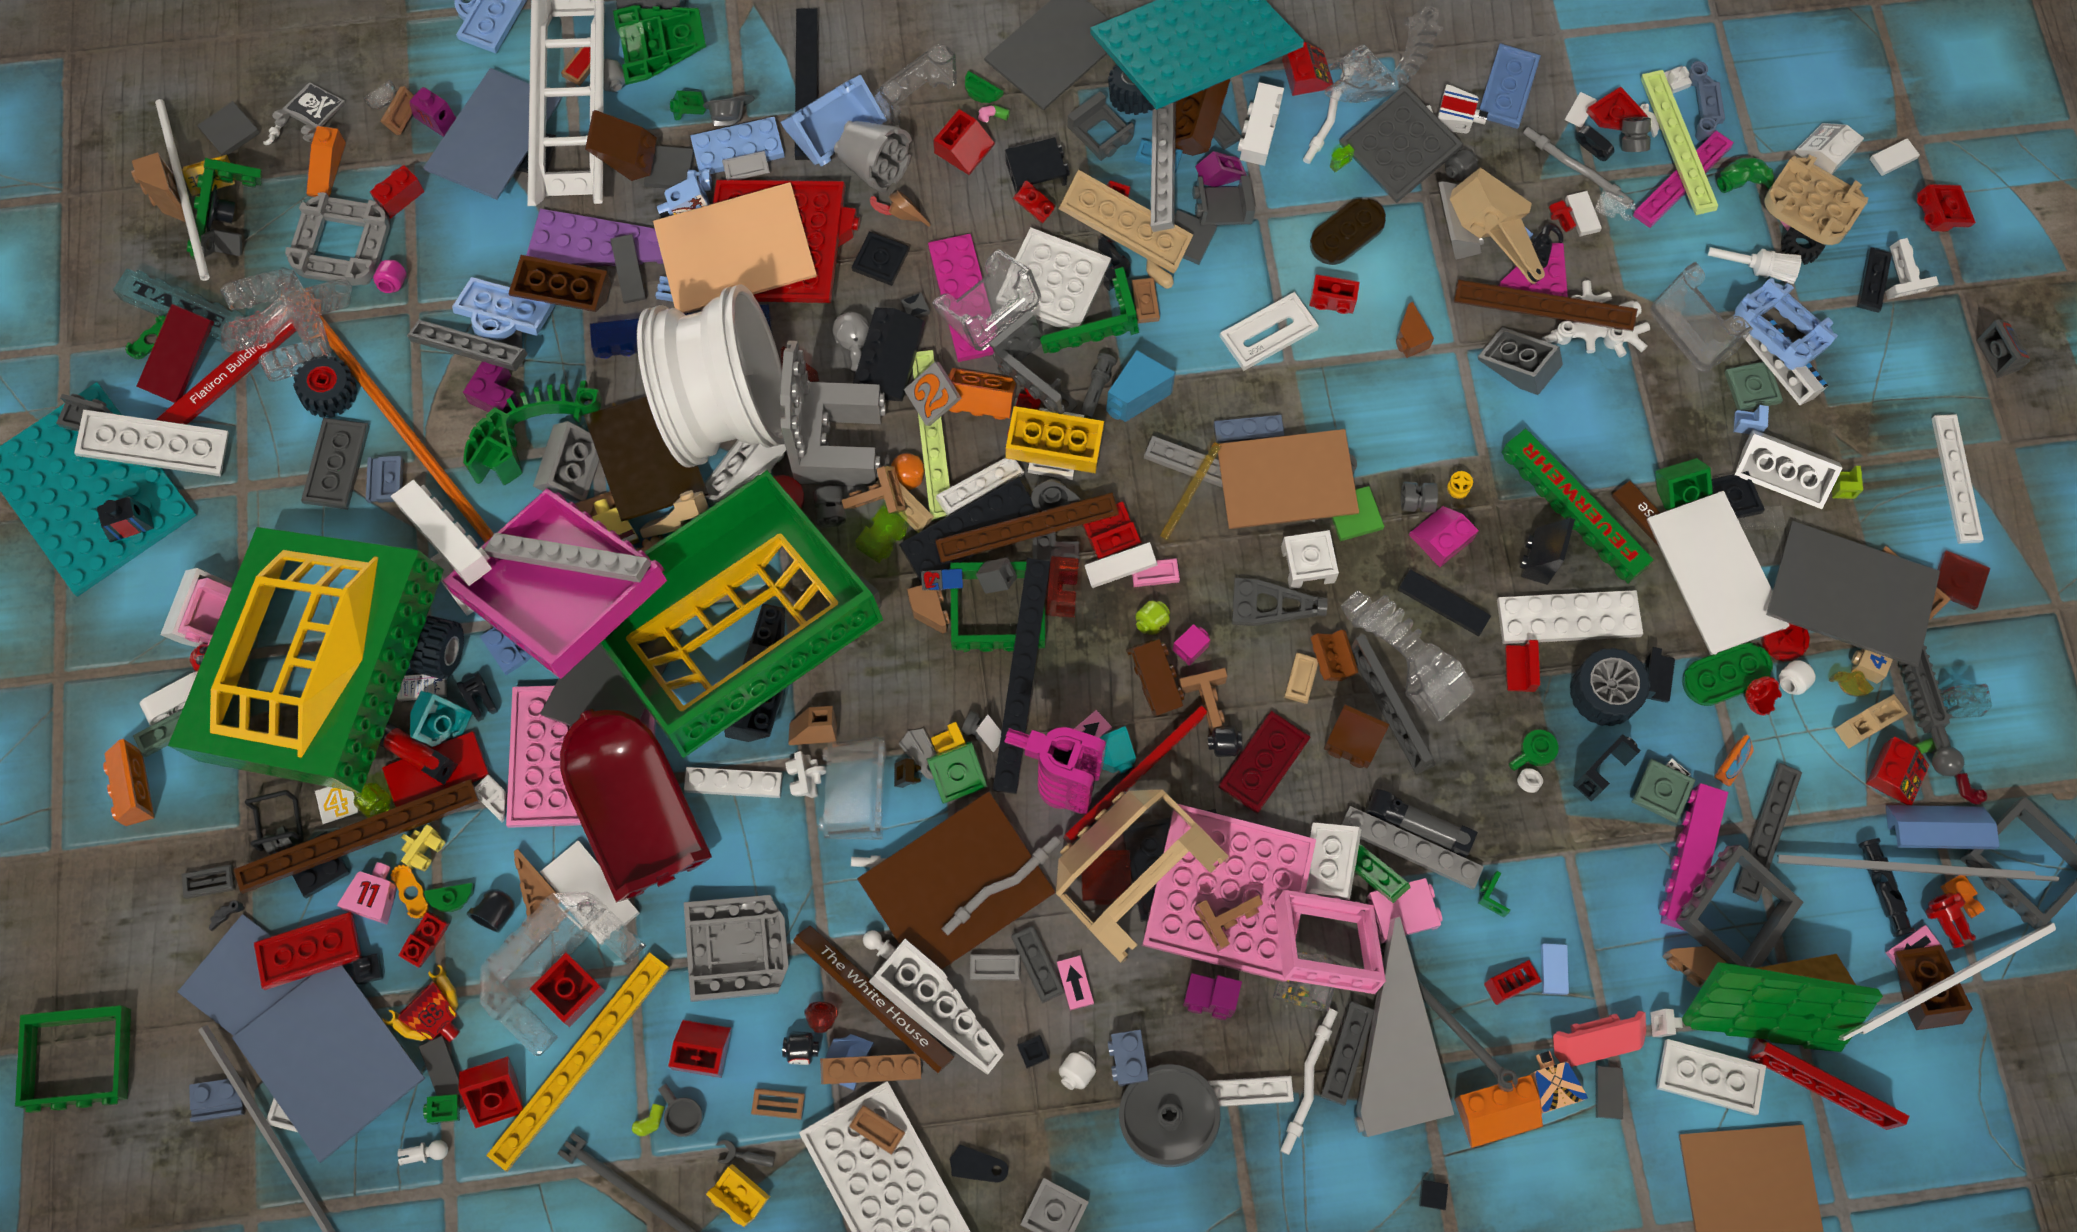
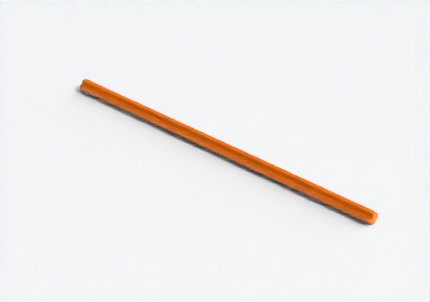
M300 295V297L296 298L295 302L337 356L348 366L355 379L486 543L494 535L489 526L306 295Z

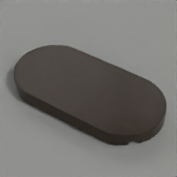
M1358 198L1349 202L1313 231L1310 240V250L1313 256L1320 262L1329 265L1345 262L1383 231L1386 222L1384 208L1372 199L1362 200V198Z

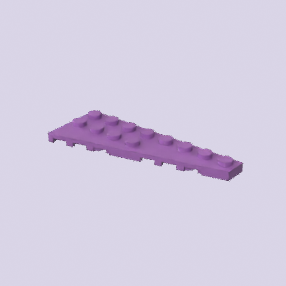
M540 209L526 254V256L573 265H590V267L616 266L610 239L632 234L639 265H642L643 262L663 264L655 228Z

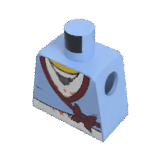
M692 176L665 190L664 194L667 202L658 205L657 210L661 218L672 214L676 215L708 206L710 202L696 177Z

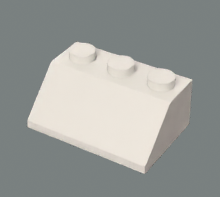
M198 568L186 570L160 635L193 647L203 644L204 642L201 641L199 643L185 639L184 634L178 632L197 581L209 578L232 588L233 583Z

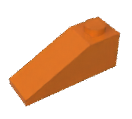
M316 127L311 144L307 196L316 197L318 193L324 192L330 197L346 144L338 129Z

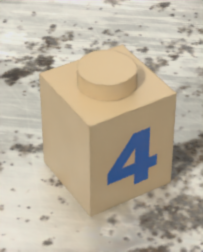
M1865 649L1857 650L1851 660V663L1854 664L1851 672L1878 684L1887 676L1893 659Z

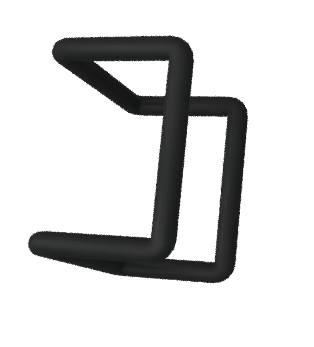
M283 790L245 800L244 803L253 809L257 840L252 841L251 846L262 851L264 849L262 843L293 836L298 841H303L298 800L290 791ZM287 795L293 800L297 833L291 831L262 838L258 808L253 803Z

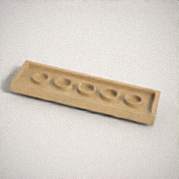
M1080 170L1076 172L1058 208L1173 274L1177 270L1193 237V234L1175 224L1172 229L1153 232L1150 227L1151 210Z

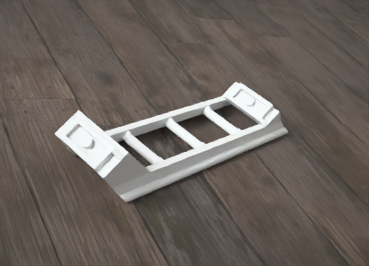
M531 0L527 206L538 205L546 196L593 194L594 204L603 203V161L590 153V171L545 173L546 147L586 145L588 135L580 137H546L547 97L590 96V121L592 111L597 110L603 113L604 0ZM594 15L591 23V37L548 39V26L552 17ZM591 47L590 86L547 87V48Z

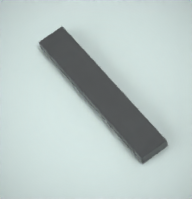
M418 320L407 335L411 342L513 371L518 369L528 355L523 348Z
M1782 763L1776 766L1747 850L1768 870L1770 869L1802 775L1801 771ZM1741 867L1733 893L1757 902L1759 901L1763 885L1746 869Z

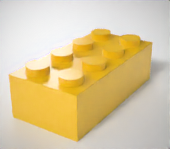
M1014 406L1006 443V459L1096 473L1104 421Z

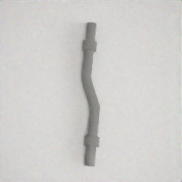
M1530 127L1524 130L1523 134L1534 141L1536 147L1540 150H1546L1564 165L1588 177L1604 189L1609 197L1612 199L1616 198L1628 208L1633 204L1634 200L1624 194L1619 186L1616 184L1612 185L1594 170L1567 156L1551 144L1550 139L1546 136L1539 135Z
M1054 836L1046 845L1038 848L1032 854L1033 857L1016 874L984 887L963 908L960 907L954 912L955 916L941 928L943 932L948 936L958 925L964 924L971 917L970 914L990 895L1019 884L1039 864L1042 865L1049 858L1048 855L1061 843L1060 840Z

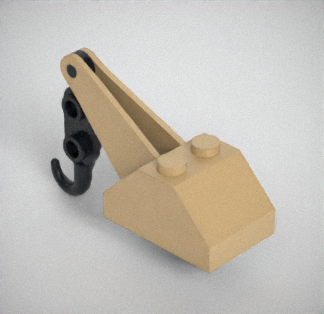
M1480 167L1452 190L1450 201L1462 227L1478 238L1491 236L1521 270L1527 280L1535 284L1545 276L1543 269L1548 265L1552 249L1550 231L1557 234L1559 243H1563V233L1558 226L1549 223L1542 228V231L1534 238L1532 244L1522 221V218L1530 212L1532 203Z

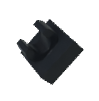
M380 955L364 956L353 962L356 984L361 985L383 979Z

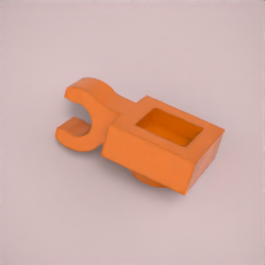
M1959 875L1940 887L1945 894L1960 892L1966 902L1963 908L1971 919L1985 911L1983 905L1973 898L1978 893L1966 876Z

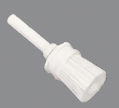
M1712 247L1709 248L1707 256L1748 264V267L1753 268L1755 276L1760 275L1764 276V278L1770 276L1790 284H1794L1801 267V255L1775 253V251H1766L1763 248L1757 254H1751V256Z

